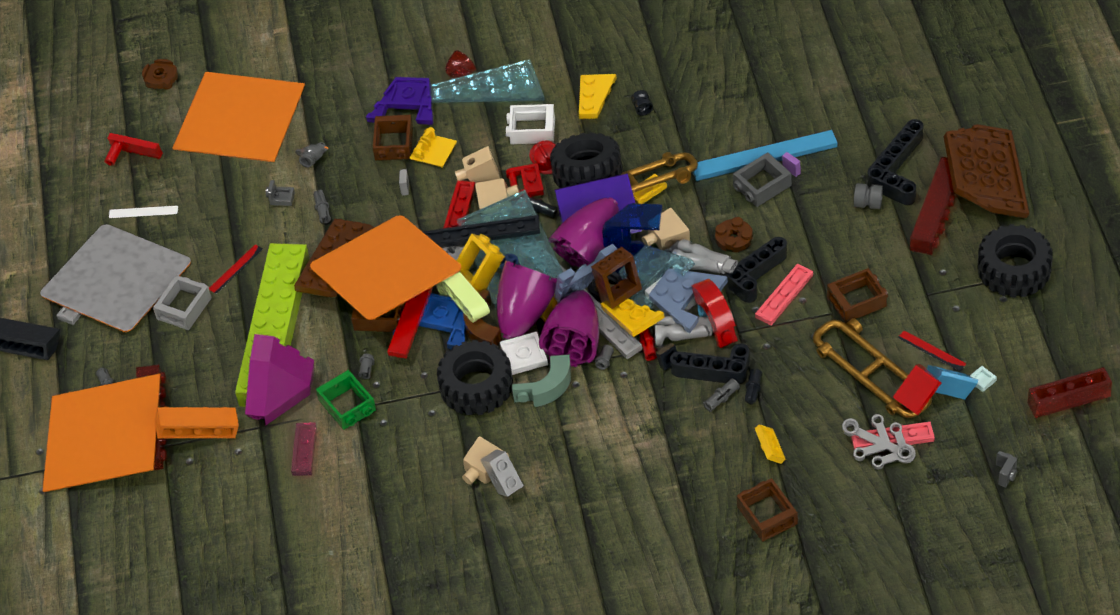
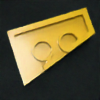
M616 74L581 75L579 119L598 118L605 104V99L610 94L611 87L617 79Z
M630 299L625 300L613 309L603 302L600 304L602 310L632 337L665 318L664 312L659 310L657 312L652 311L649 306H639Z

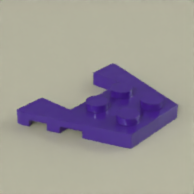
M395 77L383 93L384 97L381 101L376 102L374 105L375 109L366 116L368 122H375V116H385L388 108L419 109L416 117L417 124L433 125L431 82L429 78Z

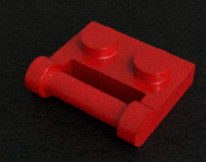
M538 163L506 170V177L509 179L510 187L518 185L516 177L519 175L522 177L524 189L520 190L519 196L511 198L513 202H519L524 194L529 197L544 195Z

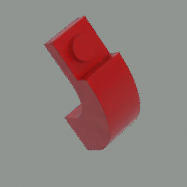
M708 278L691 285L696 303L704 309L710 320L717 346L722 348L738 341L734 330L736 325L732 313L716 284Z

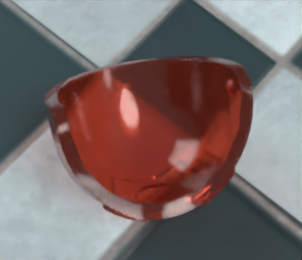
M456 50L449 58L445 69L449 77L462 79L472 74L476 67L467 55Z

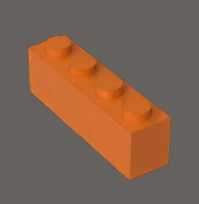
M158 407L155 417L157 438H236L239 427L236 408Z

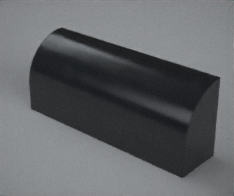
M0 318L1 352L49 360L56 351L60 338V329Z

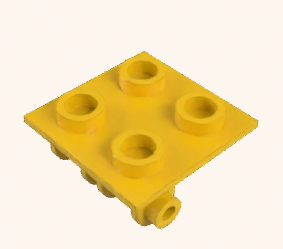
M429 127L425 129L410 159L443 168L457 141L436 136L434 128Z

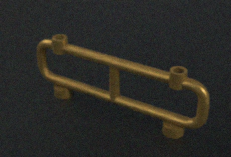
M666 152L663 154L662 159L631 169L622 174L628 173L634 193L674 178L679 183L685 184L691 179V172L697 169L698 162L690 153L672 155L670 152ZM680 160H687L690 163L686 167L678 168L640 183L634 178V176L665 165L671 167Z
M852 318L846 324L840 320H830L814 332L813 342L818 347L816 349L818 355L821 358H825L828 355L887 404L885 408L890 415L898 413L906 418L918 416L911 410L903 408L900 402L892 399L867 378L881 365H885L903 381H905L908 374L859 335L863 328L858 320ZM831 328H839L874 356L876 360L860 372L836 353L829 343H824L821 340V336ZM932 397L928 401L926 406L923 408L921 413L931 405Z

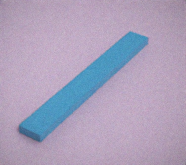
M829 130L698 162L697 169L693 171L695 180L699 181L736 172L767 152L777 161H782V155L786 152L794 157L836 148L838 143L833 131Z

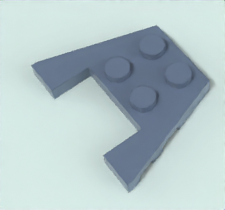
M614 244L601 250L593 263L588 266L586 264L582 265L576 273L570 268L557 276L554 299L559 303L568 294L587 288L594 279L591 266L617 250Z
M668 268L650 292L649 300L664 313H668L673 317V321L677 324L680 323L684 330L690 334L699 322L698 316L684 311L694 297L691 285L709 278L721 291L727 284L728 277Z

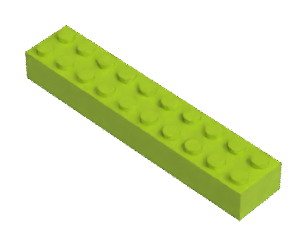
M274 243L269 245L235 390L238 404L241 407H246L249 363L254 334L275 336L280 339L279 343L283 346H291L303 293L295 291L294 285L310 260L307 245Z

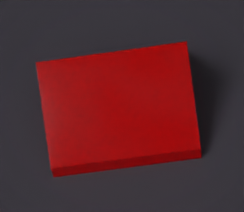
M917 364L893 398L919 415L941 385V382L923 365Z

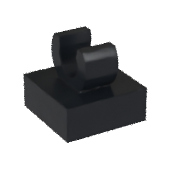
M672 343L656 348L657 352L655 353L660 368L663 370L671 367L670 357L673 353L677 352L676 346Z

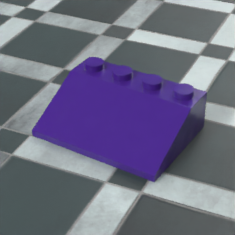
M628 173L555 189L561 224L582 207L596 200L611 197L617 201V206L619 207V219L614 238L642 231Z

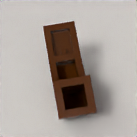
M483 289L479 295L490 307V291ZM463 313L466 333L471 342L472 340H478L479 342L487 341L490 342V345L495 344L499 346L502 341L499 327L485 323L482 318L471 322Z

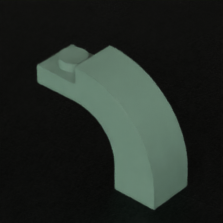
M570 355L550 356V371L542 380L533 383L512 384L514 402L533 401L534 407H538L558 399L566 391L571 381Z

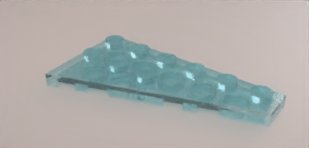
M530 59L431 85L432 103L545 101Z

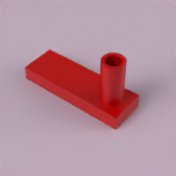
M110 133L107 139L111 148L104 162L114 166L121 150L161 159L163 152L158 143Z

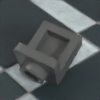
M270 180L269 187H266V197L269 198L270 205L292 206L295 195L294 187H276L275 180Z
M999 451L997 453L996 465L1002 469L999 473L998 485L1006 488L1010 481L1013 482L1016 477L1017 458L1009 453Z

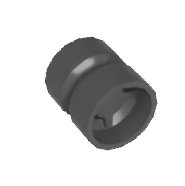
M856 183L854 207L865 208L868 205L870 209H881L883 185L872 184L871 187H868L867 184Z

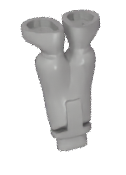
M683 239L679 241L678 249H674L672 252L670 267L673 269L678 265L683 268L685 264L686 268L691 270L725 274L726 272L733 273L738 262L731 259V256L712 251L700 244H692L690 240Z
M670 315L665 316L664 319L653 325L655 347L661 346L666 337H669L671 341L707 337L708 335L712 336V333H714L708 317H699V322L690 334L684 330L680 323L677 324L673 321V317Z

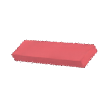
M796 264L755 313V318L772 326L813 277V271Z
M931 422L902 425V434L906 444L914 445L934 442L935 437ZM890 427L885 428L890 442L897 445L895 436L890 433ZM894 427L892 430L897 432L900 429L898 427ZM877 429L867 430V432L879 437ZM856 435L851 436L854 450L858 447L864 448L874 445Z

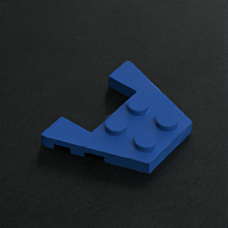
M431 293L419 326L451 332L447 342L448 349L455 345H462L461 343L465 342V323L462 310L451 297Z

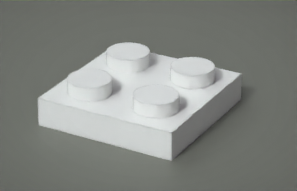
M537 332L500 342L501 349L510 360L512 375L548 365L545 352L539 347Z

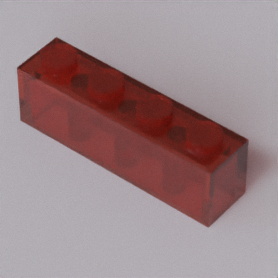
M1102 367L1029 388L1028 405L1034 417L1038 418L1110 397L1112 381L1105 368Z

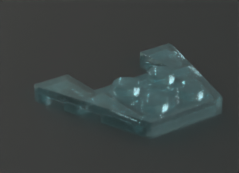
M645 245L633 257L642 290L631 296V299L635 304L639 306L646 305L651 309L654 304L644 295L645 290L655 283L668 268L672 267L684 276L695 263L689 258ZM625 267L619 271L622 280L627 277Z

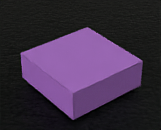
M787 152L782 155V165L792 175L797 177L800 174V160Z

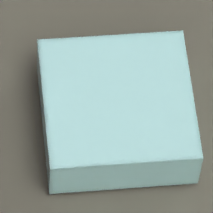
M983 366L970 375L978 379V384L975 387L982 392L997 380V377Z

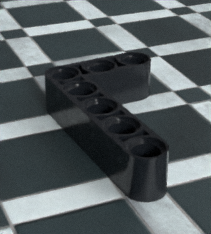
M918 119L908 121L867 171L868 187H871L872 184L883 185V195L903 205L915 203L916 184L895 172L922 141V121Z

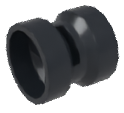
M639 90L631 96V101L638 115L644 116L653 110V104L647 91Z

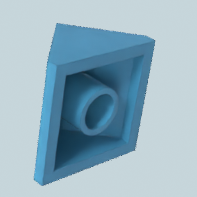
M932 365L927 367V370L941 382L936 393L966 399L978 384V379L964 373Z

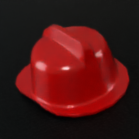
M548 140L536 143L529 153L532 163H538L539 172L544 175L552 174L550 154L555 144Z

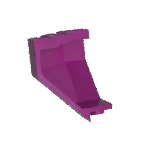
M254 334L249 363L245 415L256 420L265 419L266 426L311 394L315 365L314 359L300 356V351L290 345L283 346L279 343L280 339L275 336Z

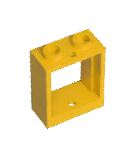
M471 234L456 261L461 264L460 273L480 294L483 289H487L505 256L499 251L500 248L489 242L490 238L487 236ZM482 249L486 256L475 275H473L469 269Z

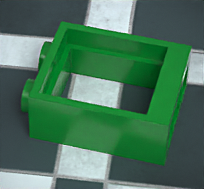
M349 370L316 388L318 401L343 430L353 426L359 420L370 416L376 411L373 397ZM352 389L361 399L362 403L341 415L330 401Z

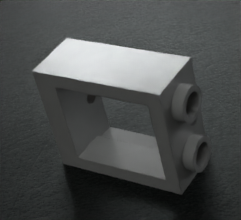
M768 152L733 173V187L735 190L740 191L746 200L752 202L756 207L792 186L791 173ZM765 170L774 180L757 190L747 180Z

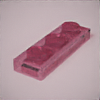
M316 422L296 423L291 467L292 476L312 475L317 430Z

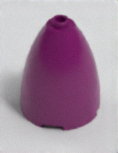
M611 197L602 198L572 214L548 239V242L555 245L553 250L573 267L577 266L580 268L584 264L588 266L593 263L599 252L610 246L613 242L619 219L617 201Z
M505 261L497 295V317L500 331L504 333L503 338L512 339L522 336L535 325L555 294L556 278L551 277V280H549V275L517 264L513 267L514 263Z
M576 290L568 294L554 307L548 316L539 338V347L549 355V360L550 356L570 355L571 366L577 367V364L590 363L595 358L599 342V318L595 304L586 291Z

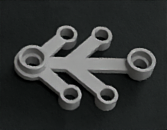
M875 414L872 417V425L877 429L879 437L859 428L858 422L855 419L849 418L843 422L842 430L845 435H856L874 444L864 448H856L854 450L855 460L863 461L866 456L884 450L893 453L883 457H873L872 467L874 469H882L884 464L897 460L905 464L914 460L915 449L913 446L906 444L901 424L895 422L890 425V433L895 436L896 445L890 442L884 427V418L880 414ZM875 419H880L881 422H880V423H875L874 420H875ZM848 427H853L854 430H853V431H848L847 428H848ZM898 427L900 430L895 432L892 429ZM862 452L863 455L859 457L856 453ZM907 452L909 455L904 457L902 453ZM876 460H879L882 463L880 465H876L874 462Z

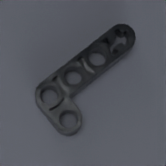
M783 237L772 238L738 262L733 273L727 272L729 290L746 303L754 302L757 299L756 280L787 258V241Z
M742 343L734 345L730 358L675 352L670 357L671 373L679 378L727 383L730 379H735L740 385L747 378L750 364L749 348Z

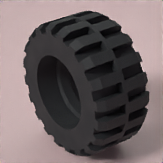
M590 132L589 134L580 133V135H572L568 139L561 140V143H557L550 154L553 180L559 188L621 175L623 171L618 143L610 136H605L601 133L595 134Z
M1009 224L1008 227L1003 225L998 227L997 230L990 231L988 235L984 236L978 249L977 269L979 278L982 279L986 287L989 286L991 291L994 293L997 291L1002 296L1010 295V297L1016 298V296L1026 297L1029 293L1031 295L1036 293L1050 279L1053 259L1050 242L1043 234L1037 233L1036 229L1032 227L1026 228L1025 225L1014 226V224ZM1007 256H1019L1027 259L1029 263L1021 266H1012L1002 262L1000 259Z
M472 340L470 343L465 341L461 343L462 345L453 346L451 351L448 350L443 355L444 358L440 359L439 367L437 368L439 390L447 406L451 409L455 408V411L461 414L466 412V415H472L473 413L483 415V412L488 411L490 413L494 411L495 407L499 408L503 405V401H506L510 396L509 393L512 392L513 384L511 364L506 353L499 349L497 345H490V342L487 341L479 342L478 340ZM479 371L490 374L486 380L476 384H467L459 381L463 376L471 372Z

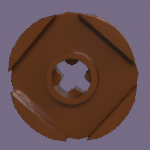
M157 59L150 66L148 63L143 68L142 76L147 88L167 90L177 80L178 71L172 61Z
M740 217L726 220L715 228L716 244L725 251L728 249L732 250V252H741L750 246L753 239L751 226Z

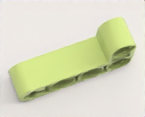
M460 271L436 284L440 295L450 296L471 322H475L490 313L485 300Z

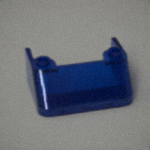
M628 204L603 224L604 247L606 248L614 244L617 249L623 247L631 253L639 277H662L664 275V270L658 269L662 263L657 267L654 264L664 252L647 251V246L643 242L631 241L630 229L660 230L662 205ZM624 265L614 271L620 276H627Z

